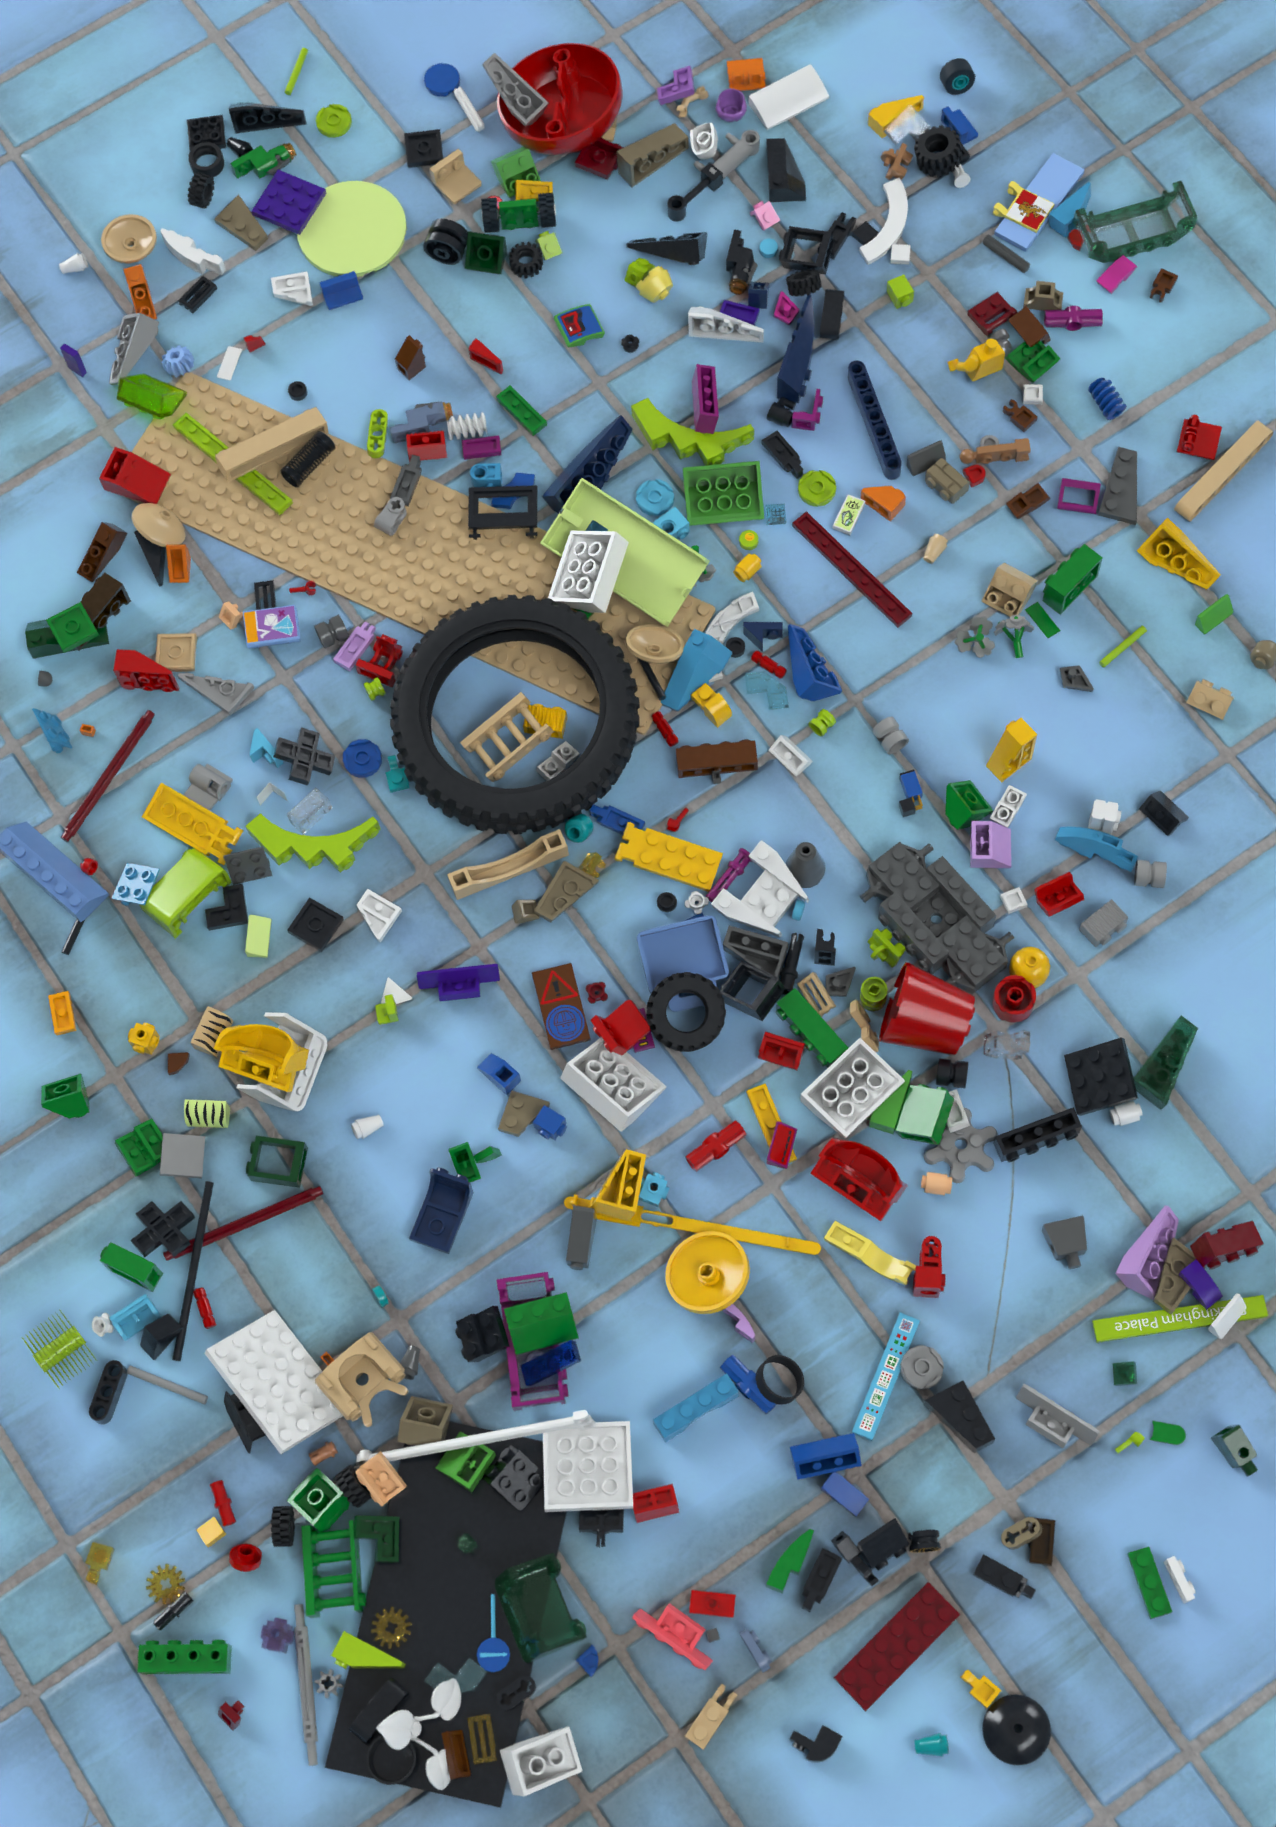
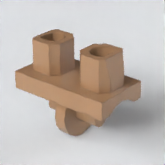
M902 143L900 149L895 154L894 149L882 152L881 159L884 161V166L888 167L890 164L885 178L890 180L894 176L896 178L900 177L902 180L906 175L908 169L899 165L901 162L908 166L912 160L913 154L906 151V144Z

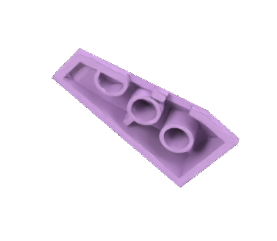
M1164 1206L1123 1256L1115 1273L1126 1287L1154 1300L1170 1241L1173 1237L1175 1238L1179 1221L1169 1206Z

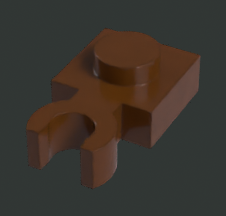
M1161 268L1153 282L1152 287L1154 288L1151 290L1150 298L1152 299L1154 295L1158 294L1160 295L1159 302L1161 303L1164 300L1165 292L1170 294L1178 279V275Z
M1013 399L1009 402V405L1013 408L1009 409L1005 405L1003 406V413L1011 416L1010 421L1023 432L1037 421V415L1024 405L1021 408L1017 407V402Z

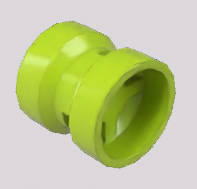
M822 709L818 716L813 718L808 724L814 733L822 737L827 733L829 727H833L836 724V719L829 711Z

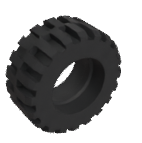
M684 972L666 977L654 988L647 1002L646 1018L651 1032L664 1046L675 1051L690 1052L709 1045L720 1034L725 1023V1001L720 993L721 991L711 980L706 979L700 974ZM692 993L702 1000L705 1006V1018L697 1029L683 1032L675 1029L669 1023L666 1015L667 1005L677 994Z

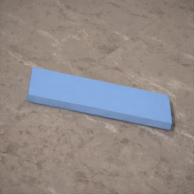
M1053 153L1026 190L1054 203L1053 209L1062 204L1084 174L1085 169ZM1049 215L1037 233L1004 218L995 230L994 235L1026 252L1048 223Z

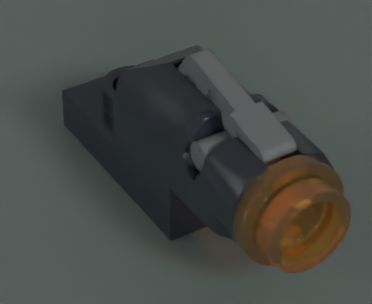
M734 229L726 259V271L731 272L730 291L741 295L747 290V286L750 285L758 264L754 261L752 250L743 247L744 239L741 238V230Z

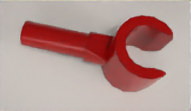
M308 581L305 586L289 588L290 593L306 592L312 596L316 593V589L309 588L316 587V582Z
M684 808L676 820L669 818L667 829L674 832L678 831L680 822L689 810Z

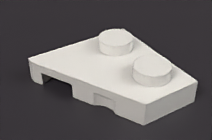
M308 272L271 278L275 298L313 306Z
M369 889L366 890L357 903V908L379 942L383 940L402 912L400 907Z

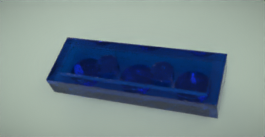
M570 1340L520 1365L525 1385L533 1386L581 1362L576 1341Z

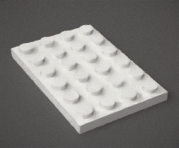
M275 1310L205 1351V1355L280 1454H283L343 1416L315 1384V1379L322 1373V1370Z

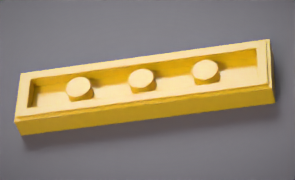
M765 1083L746 1090V1094L770 1149L777 1121L781 1122V1119ZM793 1149L789 1163L797 1160Z

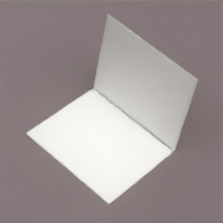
M270 782L257 796L260 806L273 791L286 801L287 798L283 791Z

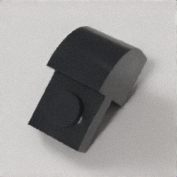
M822 1725L815 1741L796 1731H793L790 1741L793 1742L792 1747L803 1753L805 1749L809 1751L805 1760L818 1763L826 1761L835 1753L843 1736Z

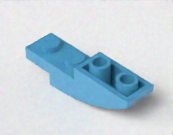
M1060 827L1055 837V841L1064 847L1075 850L1081 856L1091 859L1095 853L1100 858L1109 860L1119 868L1126 869L1129 872L1134 868L1138 857L1121 847L1123 840L1094 829Z

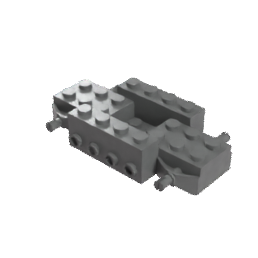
M899 842L869 865L866 873L869 890L860 895V898L864 903L873 896L883 900L879 906V921L883 926H888L892 930L893 937L905 945L906 951L910 956L917 958L922 970L934 974L946 964L949 975L946 982L973 994L1007 968L1008 959L1005 945L1014 939V936L1011 935V932H1008L998 939L985 934L994 927L996 914L943 856L926 868L925 856L934 850L931 844L928 843L921 850H917ZM937 915L941 917L942 921L939 924H934L930 918Z

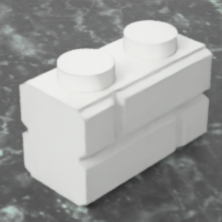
M1096 799L1090 814L1088 828L1112 835L1113 831H1117L1122 812L1118 811V803L1109 801L1106 803V801Z

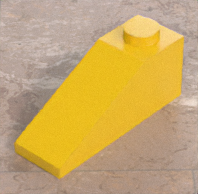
M922 95L883 103L877 108H873L868 114V126L883 139L923 109L924 97Z

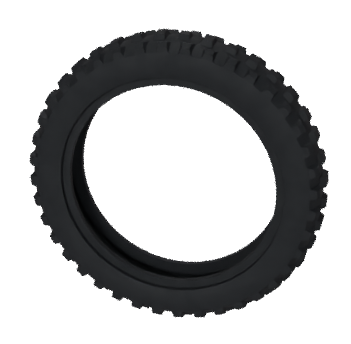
M508 595V598L503 600L492 597L483 604L476 601L471 603V607L464 611L461 608L454 611L448 620L443 618L438 621V625L434 630L429 629L420 640V643L414 645L409 658H406L400 674L396 679L397 683L395 684L393 700H391L390 705L392 717L390 719V727L394 734L392 742L394 748L399 752L397 758L400 765H405L406 767L404 770L409 782L414 781L416 783V791L420 795L425 794L433 808H442L443 814L451 818L454 816L465 826L469 827L473 824L477 830L487 831L488 829H493L498 834H507L508 831H512L516 835L530 829L533 832L545 830L548 825L554 828L563 823L564 819H570L572 816L582 814L581 810L583 809L588 811L598 801L597 798L602 799L610 791L611 785H615L625 766L629 763L637 739L636 731L640 724L637 709L640 708L639 697L635 696V692L638 691L635 678L630 677L632 669L629 663L624 662V652L621 647L614 646L613 638L609 633L604 634L600 629V625L595 620H587L586 614L582 611L574 612L567 604H554L553 599L550 598L536 600L531 595L523 596L522 599L517 598L516 595ZM511 641H529L545 644L566 653L577 661L595 684L599 694L600 709L598 723L589 745L577 761L561 774L548 781L529 787L516 789L490 787L461 775L444 760L434 745L431 721L433 706L442 684L463 660L489 646Z

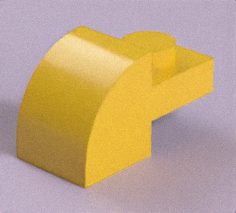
M706 683L691 694V699L704 711V715L717 728L732 716V711L726 700L720 693L716 694Z

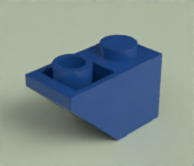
M492 1053L477 1067L481 1073L506 1095L521 1082L519 1073L505 1060Z

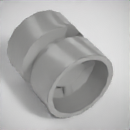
M894 717L883 719L872 730L878 741H882L881 745L887 754L890 755L901 750L909 742L903 730H899V724Z
M1137 860L1134 886L1146 887L1147 884H1150L1155 888H1164L1167 872L1166 862L1154 861L1153 864H1150L1146 860Z

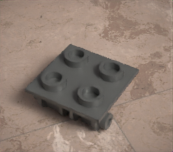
M263 846L224 855L233 885L272 876L270 862L266 857Z

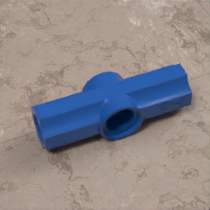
M734 1355L728 1357L720 1366V1369L725 1374H728L741 1394L747 1399L750 1398L765 1414L769 1413L777 1405L767 1400L761 1394L756 1384V1373L752 1370L749 1371Z

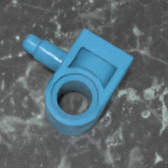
M479 463L470 469L472 485L474 487H502L501 463Z

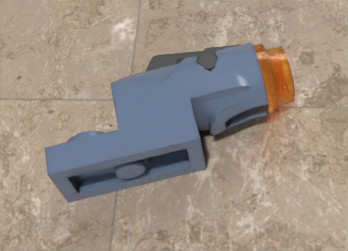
M450 402L416 404L414 409L406 411L408 423L390 427L394 444L406 441L407 434L429 433V425L434 426L448 421L453 416Z

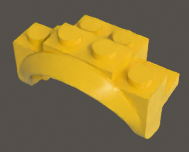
M262 1024L227 1027L219 1034L214 1046L215 1050L222 1051L218 1067L286 1092L292 1091L296 1071L305 1069L309 1049L298 1046L285 1031Z

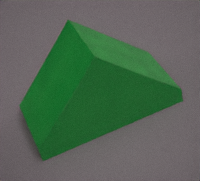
M468 1142L448 1149L457 1174L467 1177L469 1182L481 1179Z

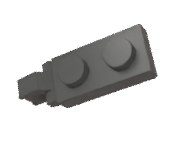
M412 455L410 463L402 465L390 499L399 497L404 501L405 506L409 507L421 476L420 456Z

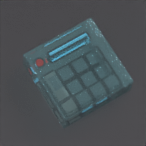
M785 504L766 505L767 525L786 524Z

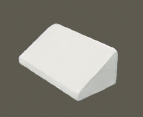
M780 735L768 750L795 776H798L813 762L785 735Z
M1239 1293L1234 1295L1208 1328V1331L1218 1339H1223L1247 1308Z

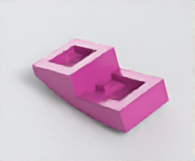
M1122 255L1096 281L1112 294L1122 281H1126L1137 266Z

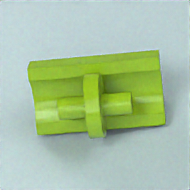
M877 928L872 932V936L868 940L869 948L873 951L870 957L873 960L880 958L893 968L897 965L906 948L901 943L893 945L890 942L893 936L888 929L880 931Z

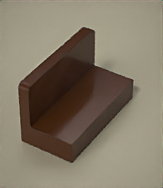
M1027 306L1009 319L1010 324L1030 348L1039 341H1042L1044 344L1051 341L1046 329Z

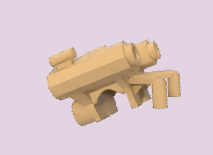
M369 1332L357 1340L315 1379V1384L346 1420L353 1422L362 1416L363 1424L366 1427L372 1425L369 1406L376 1394L385 1390L403 1396L408 1394V1389L398 1384L405 1377V1369L373 1332ZM364 1373L367 1374L369 1377L367 1384L358 1385L356 1380Z

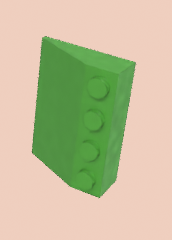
M760 461L682 468L689 526L764 519Z

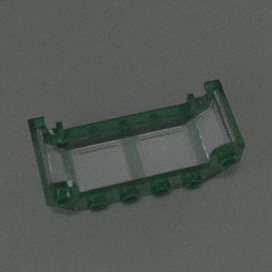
M1182 180L1172 184L1174 188L1172 192L1162 191L1161 197L1094 215L1092 211L1087 215L1085 208L1075 210L1073 222L1076 228L1079 229L1088 250V257L1102 263L1115 262L1122 255L1133 257L1142 252H1150L1163 246L1168 247L1194 229L1198 216Z

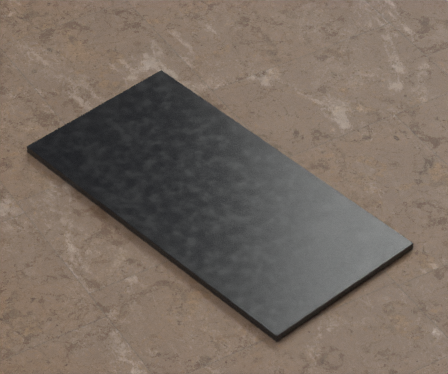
M449 1421L445 1440L456 1438L459 1432L470 1436L492 1432V1430ZM520 1437L483 1444L496 1454L491 1465H494L499 1460L500 1454L504 1449L512 1445L520 1450L544 1473L543 1441ZM404 1443V1447H403V1448L411 1447V1446H415V1445H407L406 1443ZM447 1451L401 1459L397 1473L406 1483L407 1487L391 1498L387 1516L399 1517V1562H375L357 1638L402 1661L405 1666L404 1668L349 1667L325 1768L374 1779L368 1770L366 1757L371 1743L381 1736V1733L378 1731L372 1740L365 1745L349 1730L353 1721L390 1678L395 1679L409 1692L396 1711L407 1710L413 1715V1718L415 1716L420 1717L434 1714L436 1711L432 1708L431 1704L433 1691L440 1683L454 1678L458 1682L461 1691V1704L458 1712L452 1719L447 1721L443 1720L441 1716L420 1721L422 1730L417 1738L436 1749L439 1753L444 1749L441 1733L462 1730L471 1776L451 1779L445 1789H436L426 1774V1762L434 1754L410 1739L416 1752V1764L411 1775L403 1782L398 1783V1785L501 1808L508 1778L500 1750L516 1743L525 1701L514 1709L505 1711L498 1706L497 1695L519 1677L531 1676L567 1511L545 1512L544 1485L523 1510L516 1509L482 1478L471 1493L435 1469ZM491 1594L495 1595L496 1638L503 1640L510 1650L508 1664L501 1671L497 1672L486 1671L477 1660V1651L480 1644L486 1639L491 1638ZM522 1681V1687L517 1690V1693L519 1694L523 1690L527 1692L529 1682ZM513 1693L510 1696L504 1694L502 1696L504 1699L501 1702L502 1705L505 1703L508 1706L511 1705V1699L514 1696H516V1694ZM383 1741L374 1752L373 1765L375 1771L380 1777L389 1781H397L404 1778L410 1772L413 1765V1753L410 1746L407 1744L403 1749L396 1750L391 1748L386 1741Z

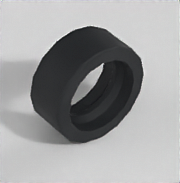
M202 142L190 150L188 158L194 174L199 172L215 177L222 172L224 157L220 147L216 144ZM211 154L217 157L216 161L209 166H199L196 164V161L203 155Z

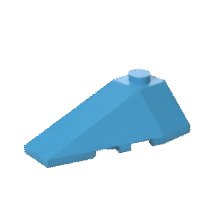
M694 629L683 648V653L665 690L666 698L661 700L660 703L678 712L691 700L692 693L704 683L708 684L714 675L719 674L724 669L732 655V651L712 636Z

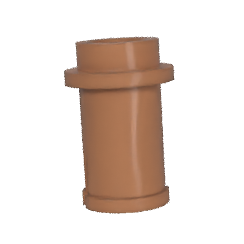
M332 1441L329 1443L325 1442L324 1446L312 1453L310 1452L309 1457L314 1466L331 1456L334 1458L338 1451Z

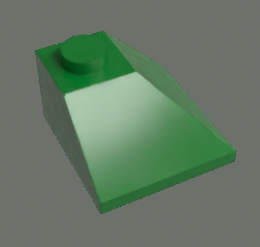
M971 780L949 783L946 786L945 814L949 818L950 824L957 830L968 828L971 826L972 821H980L993 812V809Z
M82 1074L41 1086L42 1108L69 1119L73 1117L80 1118L89 1113V1100Z

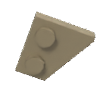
M511 1091L498 1130L519 1137L526 1130V1127L533 1123L544 1105L549 1108L550 1102Z

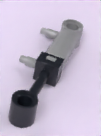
M746 130L743 132L740 140L734 135L727 133L726 138L734 146L713 164L709 162L705 166L696 161L694 166L701 172V182L686 196L674 195L668 199V217L673 221L683 220L686 217L687 204L706 187L715 192L723 184L725 177L749 156L756 155L760 149V137L757 131Z

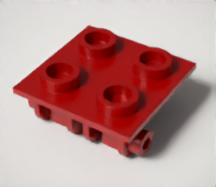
M1191 415L1189 419H1184L1177 452L1215 460L1222 427L1200 422L1198 415Z

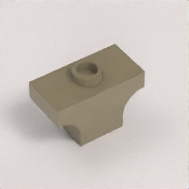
M1037 281L1034 287L1026 288L1023 308L1027 306L1029 309L1061 310L1063 292L1056 290L1054 282Z

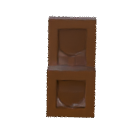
M1037 483L1024 494L1020 492L1008 501L1006 505L1018 519L1050 500V497L1040 484Z

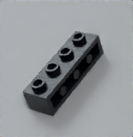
M1073 1107L995 1136L993 1144L1001 1162L1007 1160L1009 1163L1019 1159V1156L1025 1153L1032 1155L1038 1152L1041 1147L1047 1146V1148H1050L1065 1138L1069 1141L1078 1137L1082 1125Z

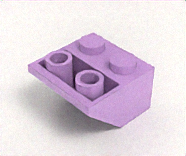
M972 821L970 827V868H1011V829L993 821Z

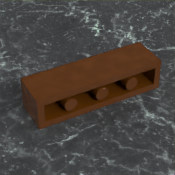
M744 739L733 743L724 741L714 745L704 743L700 746L691 747L685 745L676 748L679 778L712 775V771L720 770V774L758 770L755 740Z

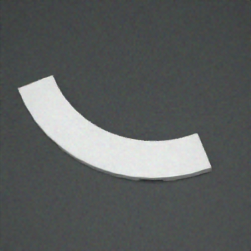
M900 177L883 184V190L888 199L889 214L879 234L859 248V252L867 265L883 257L892 247V244L897 243L905 228L908 200Z
M751 592L735 599L723 611L721 610L712 620L706 634L723 644L727 635L737 623L759 611L754 593ZM722 671L714 675L709 680V683L723 679Z

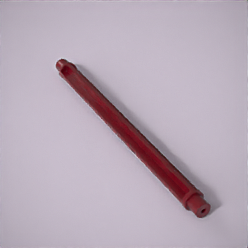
M147 710L145 715L141 716L131 734L124 741L64 829V833L60 837L62 840L69 842L71 837L75 836L85 818L94 808L113 777H115L137 745L139 739L152 723L151 720L155 716L152 711Z
M321 1186L313 1189L309 1188L306 1191L205 1233L202 1247L315 1200L316 1197L323 1195ZM195 1238L189 1240L190 1245L175 1257L168 1251L163 1252L166 1261L173 1258L177 1259L192 1252Z

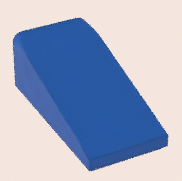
M832 1472L821 1487L825 1494L855 1517H857L869 1501L868 1497L837 1472Z

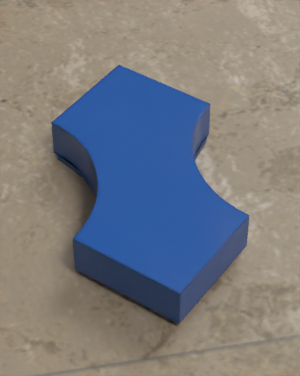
M516 473L513 480L505 486H534L535 474ZM520 497L492 498L491 505L494 508L511 509L513 503Z

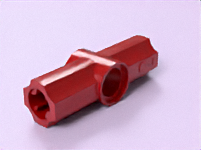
M735 1120L720 1132H714L702 1142V1145L685 1156V1159L691 1168L697 1172L712 1160H718L730 1150V1147L746 1136V1132L741 1124Z

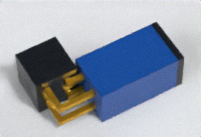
M915 770L900 773L899 779L906 799L899 801L902 817L913 815L916 810L923 808L921 801L923 792ZM914 800H918L919 805L915 806Z

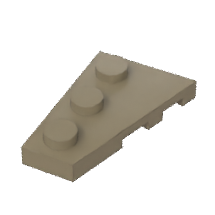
M239 194L214 218L216 224L255 251L268 240L267 234Z
M1174 1237L1170 1241L1153 1300L1170 1315L1191 1289L1179 1276V1273L1196 1260L1193 1252Z

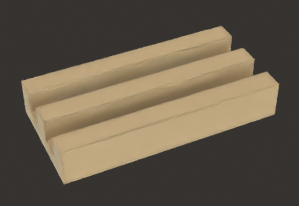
M812 972L797 983L808 1003L821 1017H823V1014L828 1013L830 1009L836 1007L815 972ZM811 979L813 980V982H814L815 985L817 986L818 990L820 991L821 995L823 996V998L825 999L826 1003L828 1004L827 1006H826L825 1002L823 1001L822 997L820 996V994L818 993L817 989L815 988L814 984L812 983ZM805 983L808 984L813 995L822 1007L821 1010L818 1008L817 1004L815 1003L806 986L804 985Z

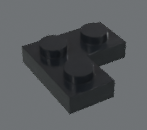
M243 884L223 887L225 906L205 909L209 931L248 924Z

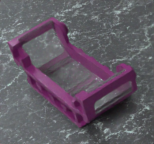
M548 1272L496 1279L503 1325L510 1347L506 1348L513 1410L519 1411L523 1410L522 1408L554 1403L566 1404L565 1397H569L567 1384H564V1380H567L566 1367L561 1365V1359L565 1358L563 1345L559 1346L557 1344L516 1355L504 1312L505 1308L552 1296V1291H555L554 1279L549 1278Z

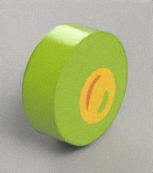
M746 530L740 534L739 544L743 549L753 550L758 546L759 538L756 532Z

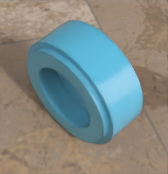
M765 239L760 243V254L763 257L772 258L778 253V244L775 240Z
M797 899L792 919L801 920L805 901Z

